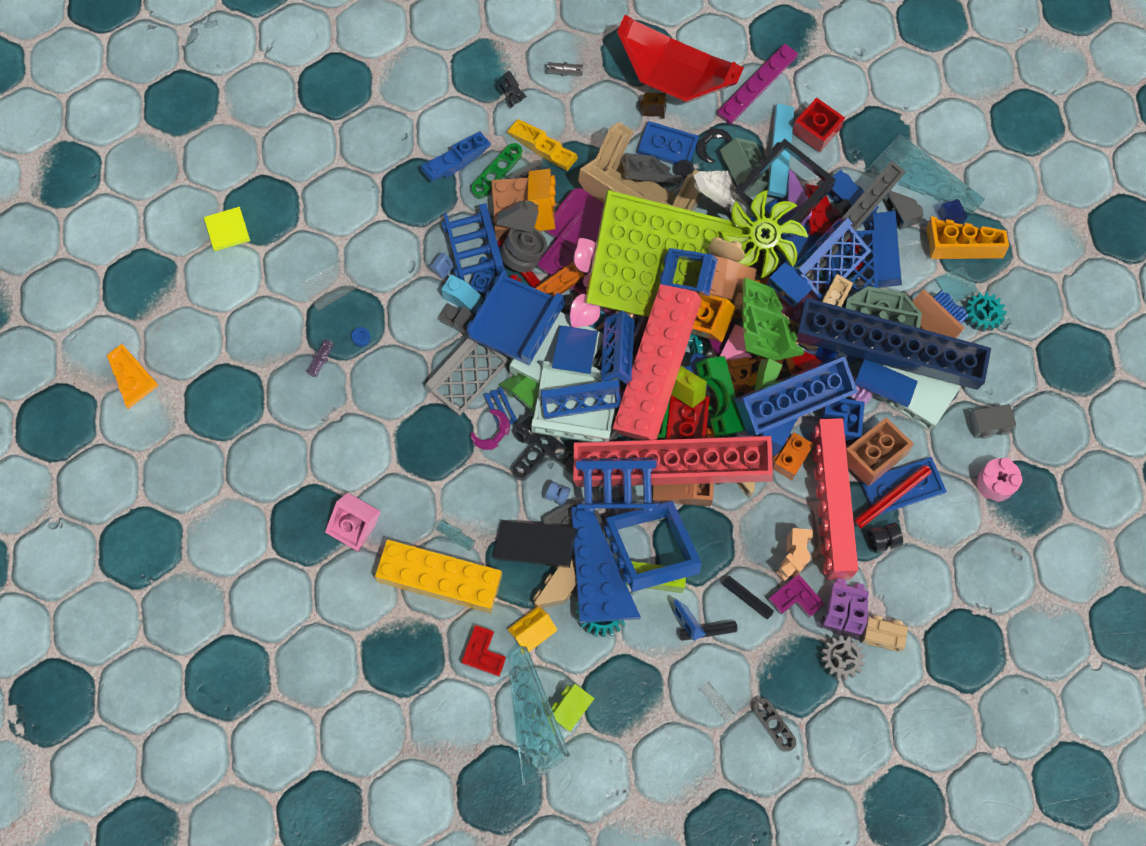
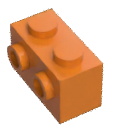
M794 432L791 438H787L783 445V451L781 453L778 452L772 461L775 463L773 470L793 480L814 444Z

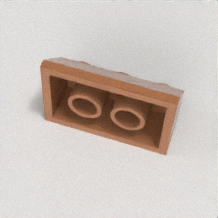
M923 289L912 301L917 309L922 312L920 329L957 339L964 331L965 327L926 290Z

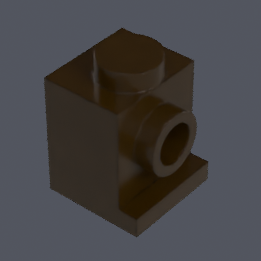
M644 93V100H640V111H643V116H661V119H665L667 107L666 93Z

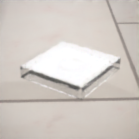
M898 241L901 277H931L932 265L929 241Z

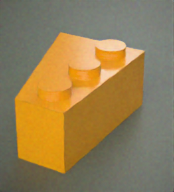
M550 169L529 171L528 201L538 205V216L534 227L538 231L556 229L554 206H556L555 175H551Z

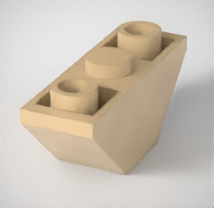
M572 560L570 568L556 567L558 569L554 575L550 574L545 581L546 587L543 591L539 590L533 599L535 600V608L562 605L568 601L577 585Z

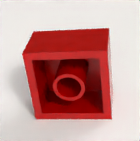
M816 97L797 118L792 133L821 152L842 128L845 117Z

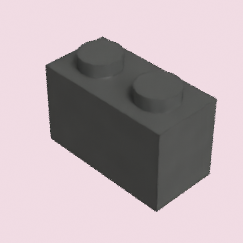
M1010 404L974 410L969 416L975 438L987 439L999 433L1001 436L1007 435L1016 426Z

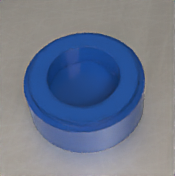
M356 328L351 334L354 345L358 347H365L370 343V332L366 328Z

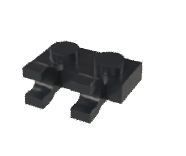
M510 70L496 81L498 90L505 96H508L507 106L509 109L527 97L519 89V84Z

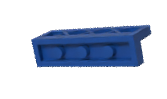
M623 310L605 318L601 380L609 381L618 377L626 384L632 381L634 319ZM616 321V323L611 329V323ZM614 334H615V338H614V340H613V341L611 342V344H610V340L612 339V337H613ZM614 350V354H613V355L611 356V358L609 359V355H610V354L612 353V351ZM614 365L613 371L608 373L609 369Z
M619 380L541 391L544 418L551 419L620 408ZM615 394L617 403L608 404L604 401V398L607 395ZM591 397L598 401V403L592 407H589L584 403L587 400V398ZM571 400L579 404L573 410H570L565 405ZM555 403L560 407L557 412L548 413L547 404Z

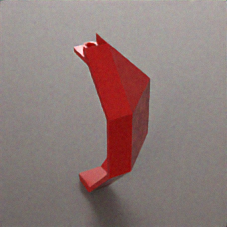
M625 14L617 31L640 82L687 103L736 85L744 67L734 61L729 62L679 42L633 20Z

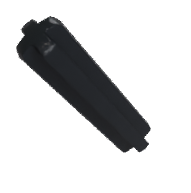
M727 576L722 584L766 619L772 616L774 610L731 576Z
M736 621L701 626L706 633L701 638L735 633L738 631ZM685 629L679 630L681 641L691 640Z

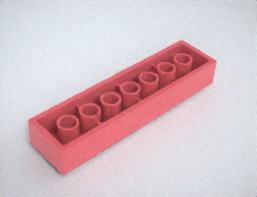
M660 284L632 368V381L627 383L613 429L618 434L643 441L657 440L702 301L696 291Z
M820 419L817 425L814 426V431L811 432V442L814 443L815 450L812 452L813 462H816L817 468L814 469V478L818 480L816 498L820 500L818 517H821L822 525L819 526L820 536H823L824 544H821V553L825 555L823 573L827 575V580H837V578L851 580L858 572L844 424L843 419Z

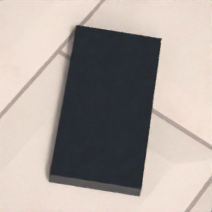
M501 520L494 559L570 568L577 529Z

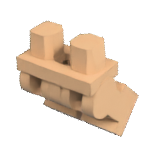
M793 528L788 534L786 553L790 554L785 557L781 563L782 566L776 572L782 581H785L790 576L796 577L809 562L810 553L807 550V544L812 539L813 530Z

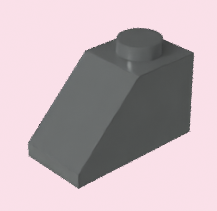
M890 191L884 199L889 211H895L897 226L900 230L920 223L924 215L923 209L915 199L894 191Z
M519 201L499 212L496 224L533 233L538 216V205L532 201Z

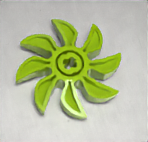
M768 190L759 193L750 205V211L755 218V222H752L746 216L737 201L732 207L731 217L736 227L746 229L748 231L747 235L721 231L724 241H738L742 246L747 243L751 244L752 248L746 252L744 259L738 262L740 264L750 266L757 262L759 251L762 250L764 252L761 278L773 273L778 265L779 259L773 250L774 246L784 255L790 265L794 266L796 263L797 250L794 243L783 240L781 234L808 238L805 228L796 221L789 220L781 226L777 224V220L796 207V204L789 201L779 202L771 207L769 218L764 216ZM761 230H763V232H764V231H767V232H768V234L766 235V237H764V238L761 237V234H762V231H761Z

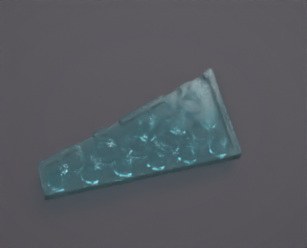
M521 646L508 656L522 784L523 786H528L567 759L570 754L528 648Z

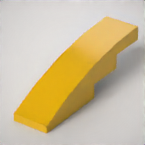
M517 119L507 131L509 135L537 155L566 171L578 159L577 154L563 148L561 142L548 137L545 131Z

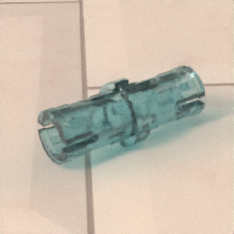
M444 519L440 521L436 528L437 531L449 537L451 542L458 543L467 551H470L476 542L462 533L460 528L456 529Z

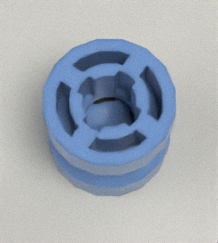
M552 481L545 499L557 501V504L564 506L571 488L561 487L557 482Z

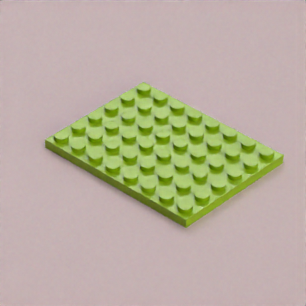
M608 190L606 191L585 303L616 311L623 310L625 313L649 318L661 284L660 275L664 271V258L669 248L711 254L708 246L714 237H719L723 240L721 231L746 235L748 231L736 227L733 221ZM745 244L744 246H742V248H741V249L744 251V254H745L746 244ZM679 258L673 284L697 287L702 262Z

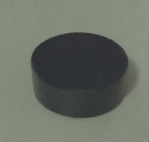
M681 160L676 165V173L683 176V178H686L689 174L692 175L694 172V165L689 160Z

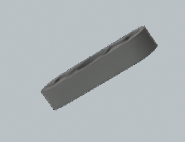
M765 698L758 699L753 705L755 716L779 750L790 752L796 746L795 736L771 702ZM759 703L767 705L765 710L768 715L771 712L773 713V716H770L766 721L763 719L766 717V714L763 711H758ZM770 720H777L780 723L779 730L773 731L769 728ZM783 729L786 732L782 734L785 739L789 738L791 740V742L789 743L790 748L787 745H782L783 739L781 736H779L778 738H776L775 736L782 732Z

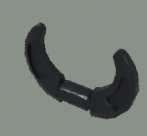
M718 128L708 130V134L702 140L699 139L696 145L698 156L707 163H715V160L710 158L706 152L707 144L713 138H722L728 143L732 141V137L727 131Z

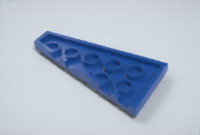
M572 507L573 528L577 529L574 549L580 623L641 619L594 511L585 512L583 509Z

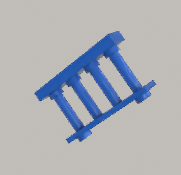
M486 203L479 205L481 212H478L477 215L449 222L447 213L444 214L445 221L442 222L444 232L449 234L457 268H454L455 275L465 281L464 276L492 268L493 270L497 269L498 275H501L504 270ZM476 222H484L485 227L482 230L453 237L451 230L453 228ZM482 237L489 240V243H486L485 246L459 253L455 245ZM484 253L493 255V258L488 262L461 268V259Z
M657 457L579 458L576 461V469H582V472H584L585 501H580L577 504V508L583 509L585 512L595 511V508H642V511H653L659 504L658 500H652L651 471L657 467ZM593 469H601V472H603L604 501H592ZM613 469H621V472H623L624 501H612L611 472H613ZM633 469H641L643 472L644 501H632L631 472Z

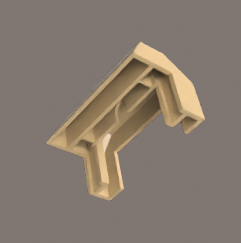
M621 122L609 128L596 159L580 169L578 181L582 188L603 203L606 191L610 190L694 211L703 196V193H699L694 185L696 182L694 175L699 172L696 169L692 175H687L677 196L653 181L627 179L621 159L634 131Z

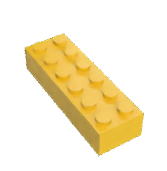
M387 540L375 578L381 584L491 614L502 579V571Z

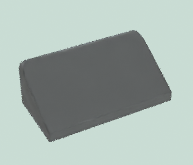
M535 160L504 176V178H528L529 171L541 170V161Z

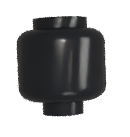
M533 416L525 417L515 426V436L521 443L532 444L543 435L532 432Z

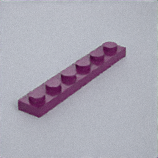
M784 44L717 112V116L731 126L797 58L798 53Z

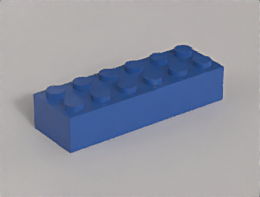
M841 356L834 357L737 397L735 402L747 435H758L858 393L846 358Z

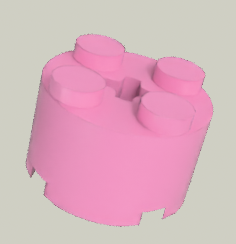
M1009 458L993 459L987 463L978 475V490L987 499L997 502L1004 501L1020 487L1022 483L1021 472L1017 465Z

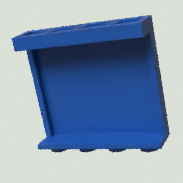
M503 270L501 275L496 277L492 290L487 292L483 305L478 307L474 320L470 321L467 326L469 339L530 366L565 305L564 295L556 293L555 297L507 277L506 271Z

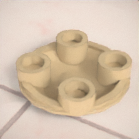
M714 237L708 246V250L713 256L735 262H740L745 256L744 251L741 249L742 244L738 241L728 242L723 241L719 237Z

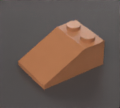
M714 256L718 261L710 294L726 298L731 303H734L737 293H742L743 279L746 277L755 280L756 269L726 258Z

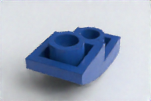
M482 256L480 264L488 262L490 259ZM491 268L476 272L470 286L477 292L487 294L494 282L497 269L493 270Z

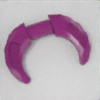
M490 410V413L497 416L500 429L492 439L481 440L475 433H471L473 443L483 450L497 448L499 446L498 443L505 434L507 436L509 434V419L505 413L499 410Z

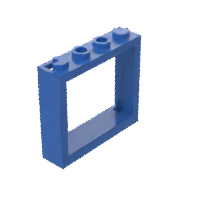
M673 501L658 504V507L654 508L653 511H642V509L606 518V526L603 527L605 537L610 539L611 551L613 554L616 553L617 565L619 569L623 570L624 581L629 584L632 592L700 574L701 560ZM665 517L685 561L636 574L618 530Z

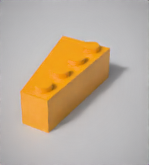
M933 216L930 217L926 227L930 259L1004 258L1009 248L1007 231L984 226L978 228L969 223H965V225L954 223V220H937V217Z

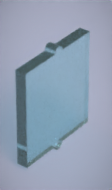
M964 266L935 279L939 288L944 293L951 295L955 303L979 291L972 281L973 278L969 276Z

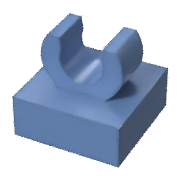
M441 252L439 256L435 257L436 260L433 264H429V266L439 278L445 279L455 265L447 254Z

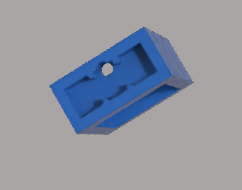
M669 248L664 258L665 267L660 275V283L662 285L696 291L698 295L709 296L718 259L712 254ZM679 258L703 262L697 287L673 284Z

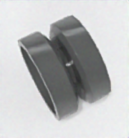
M512 228L501 246L500 255L504 263L511 269L518 272H530L537 267L541 257L544 255L547 249V242L543 234L536 228H534L533 233Z

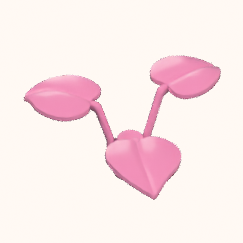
M579 238L574 253V263L580 271L589 272L583 279V283L588 289L596 243L589 239ZM585 294L578 295L571 305L570 323L574 328L589 326L595 323L600 316V307L586 304Z

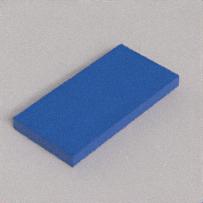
M932 457L887 471L869 487L861 480L860 484L869 506H873L924 465L931 469L930 475L879 515L945 494L947 491Z

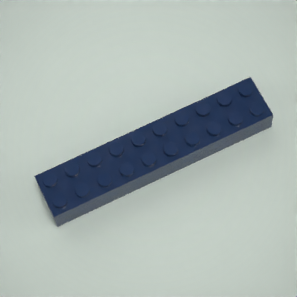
M807 297L801 305L795 331L798 338L796 341L975 390H978L985 383L991 353L990 347Z

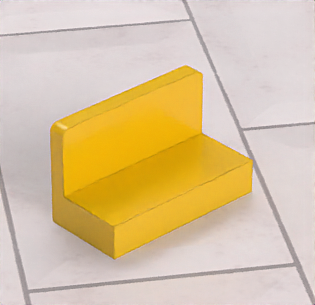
M536 607L507 630L518 642L523 652L527 654L554 634L557 628L548 613L541 607Z

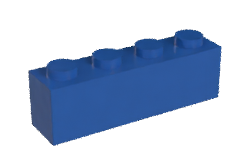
M895 211L873 213L870 228L871 230H876L879 287L902 285L896 213Z

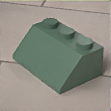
M734 138L720 149L723 155L722 159L727 164L730 176L735 180L737 186L741 182L745 183L748 179V174L760 166V161L763 158L756 142L740 138ZM769 168L745 193L746 195L753 197L768 190Z

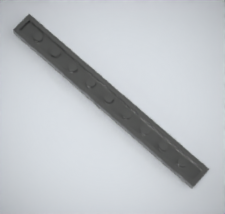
M891 161L842 218L848 217L852 222V228L856 231L904 176L906 171ZM848 231L844 233V242H847L851 237ZM839 244L832 246L831 255H835L839 251ZM821 257L819 268L826 266L827 257ZM809 270L805 274L810 281L814 280L815 270Z

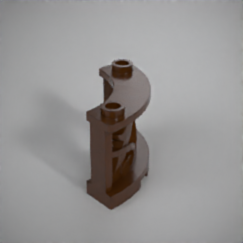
M758 355L759 358H751L750 360L749 357L726 360L736 398L738 393L744 395L755 390L745 382L751 377L753 367H756L758 370L761 360L768 358ZM792 357L785 358L787 369L782 370L781 367L776 381L783 379V377L779 378L780 375L789 374L791 376L797 373ZM783 359L775 361L783 366ZM741 370L747 372V376L743 379L740 378L743 377V374L740 372ZM735 386H739V387H740L737 392H736Z

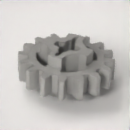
M841 635L838 637V641L832 638L831 643L827 642L825 644L827 649L821 651L825 655V657L821 658V661L826 662L823 669L829 668L828 675L830 676L835 673L837 680L840 676L847 680L848 675L854 678L856 676L855 672L859 674L862 671L860 667L865 665L861 659L865 658L866 655L860 654L863 647L856 646L857 640L853 643L850 642L851 637L849 636L844 640ZM842 645L840 650H832L834 647ZM842 654H844V658L847 659L844 662L842 661V657H840ZM846 666H854L852 669L844 671Z

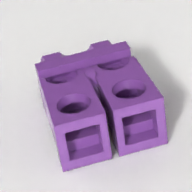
M837 578L829 594L824 625L842 630L845 623V631L862 635L867 624L869 591L865 590L864 584L856 583L851 587L846 585L845 579Z

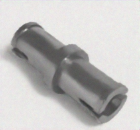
M548 62L547 67H555L554 69L547 68V73L563 74V76H567V74L583 75V71L576 70L583 69V64H567V62Z

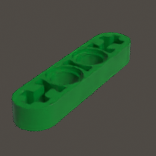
M509 144L472 184V195L475 198L483 199L492 191V181L486 178L487 175L494 174L496 175L495 180H502L522 158V147L519 144ZM516 150L518 151V154L514 153V154L511 156V151H513V152L516 151ZM505 161L508 163V166L500 168L498 163ZM483 187V192H482V191H478V192H477V189H476V188L481 189V188Z

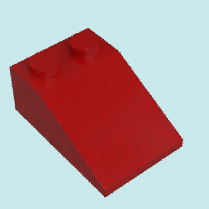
M671 395L666 440L706 438L710 397L705 396L704 400L692 408Z

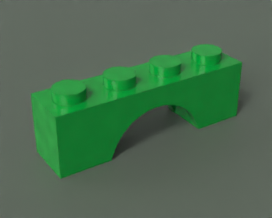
M725 356L707 358L696 363L699 377L707 382V385L712 388L717 397L718 409L714 417L710 419L715 438L744 431L743 421L735 402L736 396Z

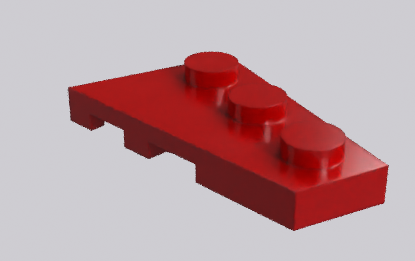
M806 184L803 187L808 199L819 186ZM827 195L812 210L810 219L806 220L809 235L822 236L833 225L826 216L832 210Z

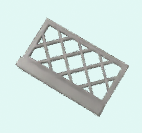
M469 338L425 385V389L429 393L432 392L459 417L509 363V360L501 353L486 347V355H477L476 348L479 343ZM498 357L503 363L499 367H491L490 358ZM474 358L475 368H464V361ZM477 358H488V367L478 368ZM475 371L476 381H465V372ZM478 371H489L488 380L479 381ZM454 372H462L463 382H452L451 375ZM476 384L477 392L475 394H466V385ZM450 385V395L443 396L437 391L441 386ZM452 385H463L464 395H453ZM453 398H464V406L460 410L453 405Z

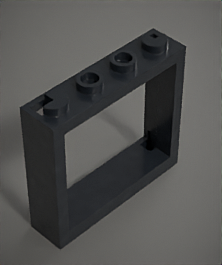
M784 138L781 143L777 142L774 145L769 156L766 155L762 158L760 166L748 174V179L745 183L741 182L737 186L735 196L740 203L750 210L753 199L745 193L785 150L824 181L790 219L801 224L835 186L836 179ZM765 210L764 216L766 218H769V212ZM777 220V224L781 226L782 223ZM781 234V236L787 239L790 234Z

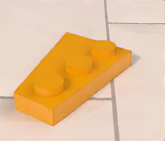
M123 344L107 355L128 410L159 386Z

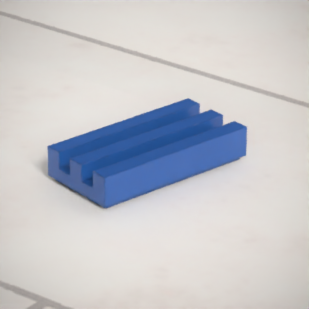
M502 387L496 391H491L489 394H484L490 410H495L490 399L493 397L499 410L505 413L497 396L500 394L511 417V420H509L510 425L517 422ZM493 414L496 423L499 427V420L497 416Z

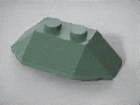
M867 286L847 298L845 306L847 309L920 328L922 312L917 309L905 293Z

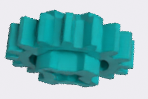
M978 292L976 296L973 295L966 303L967 307L965 308L966 313H968L966 319L971 320L969 325L975 324V329L977 330L981 327L983 332L987 328L990 332L994 328H999L1005 320L1004 316L1007 311L1003 310L1005 304H1000L1002 299L996 300L995 294L989 296L988 292H985L984 295L981 292Z

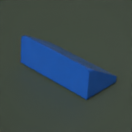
M674 600L673 612L691 639L695 641L705 636L706 633L689 608L681 601Z

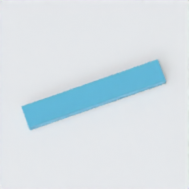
M777 103L775 107L772 148L777 142L781 143L784 138L791 143L794 107ZM785 150L770 165L767 194L785 198L787 195L790 154Z

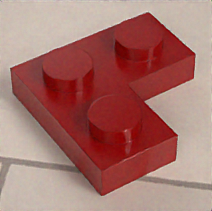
M475 625L461 663L500 677L506 657L488 651L494 631Z

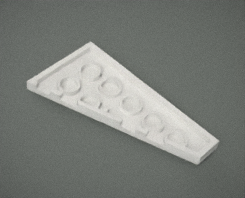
M729 170L722 172L700 171L694 175L696 180L694 185L699 193L702 192L706 198L709 197L714 203L716 202L720 207H724L727 212L732 211V207L737 201L746 216H748L744 205L736 199V186Z

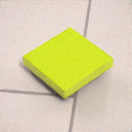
M240 207L204 217L214 252L250 241Z

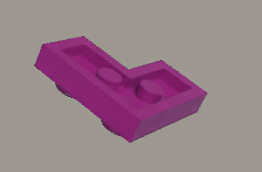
M799 574L768 599L781 615L797 603L809 618L825 605Z

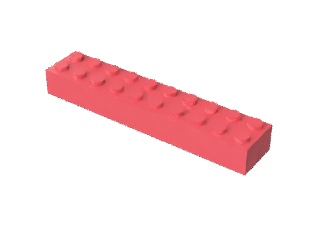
M771 436L574 443L573 480L577 487H584V472H582V469H576V461L579 458L657 457V467L651 471V485L773 481ZM593 469L592 487L604 486L603 472H601V469ZM613 469V472H611L612 486H623V472H621V469ZM633 469L631 472V486L643 485V472L641 469Z

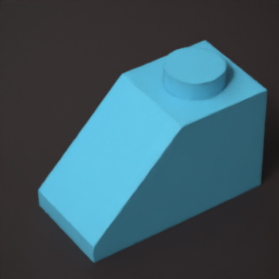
M450 275L442 288L443 299L461 308L463 306L466 307L474 315L484 301V298L467 282L453 275Z

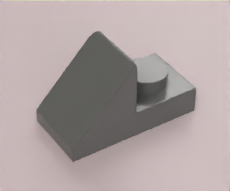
M447 304L439 317V321L468 336L467 326L470 321L474 320L475 316L464 306L460 310Z

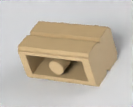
M872 615L867 618L861 643L902 652L906 644L908 626L903 625V622L899 620L888 622L884 621L881 616Z

